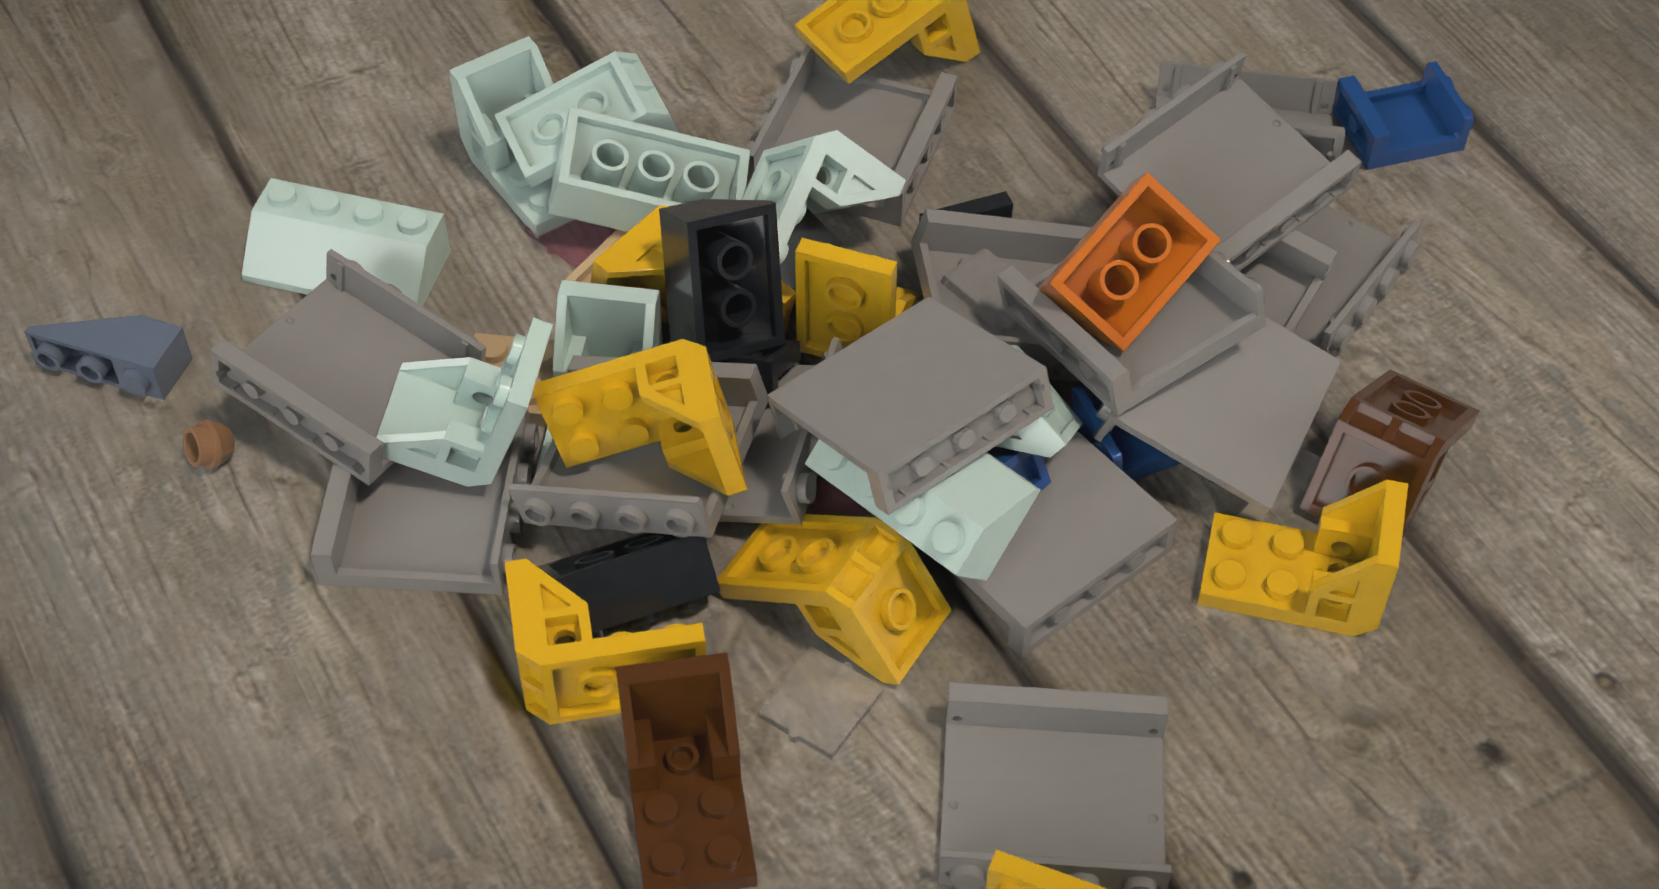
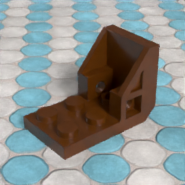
M1391 369L1352 396L1336 422L1299 508L1320 518L1323 507L1385 480L1408 483L1403 538L1432 487L1449 448L1473 427L1480 410Z
M728 652L616 667L643 889H741L757 886L756 866L741 779L740 749Z

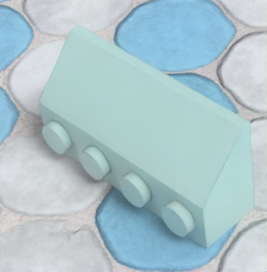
M570 106L553 175L548 213L628 232L659 205L674 206L701 199L742 200L747 185L750 150Z
M271 178L251 211L241 275L245 282L308 295L326 279V253L333 249L348 260L356 261L364 270L386 284L394 285L402 294L423 306L451 253L444 213Z
M820 439L805 462V465L956 576L985 581L989 578L1041 491L1038 487L986 452L892 514L887 515L875 506L867 473Z

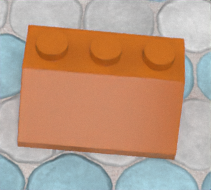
M1146 172L1131 182L1038 289L1086 332L1118 351L1124 352L1211 253L1221 239L1153 176Z

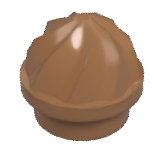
M207 419L200 420L195 424V427L185 429L183 434L184 451L189 463L193 467L204 466L207 469H214L225 463L229 459L230 454L234 452L235 438L231 430L222 423L211 422Z

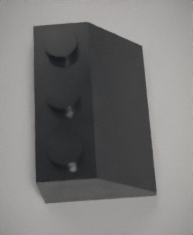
M701 199L660 208L659 216L670 341L674 342L685 339L706 346L711 362H718L785 345L776 202L771 200Z
M641 533L537 566L588 603L593 639L608 636V628L628 622L629 627H638L652 623L659 619V611L677 606L678 611L701 607L708 603V595L720 592L705 537H677L670 534ZM566 636L569 640L574 639L571 636Z

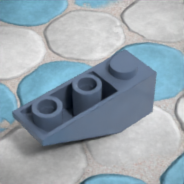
M141 315L29 326L24 331L36 362L46 369L52 371L62 370L82 376L93 383L103 382L123 388L134 395H147L161 400H165L193 359L183 327Z

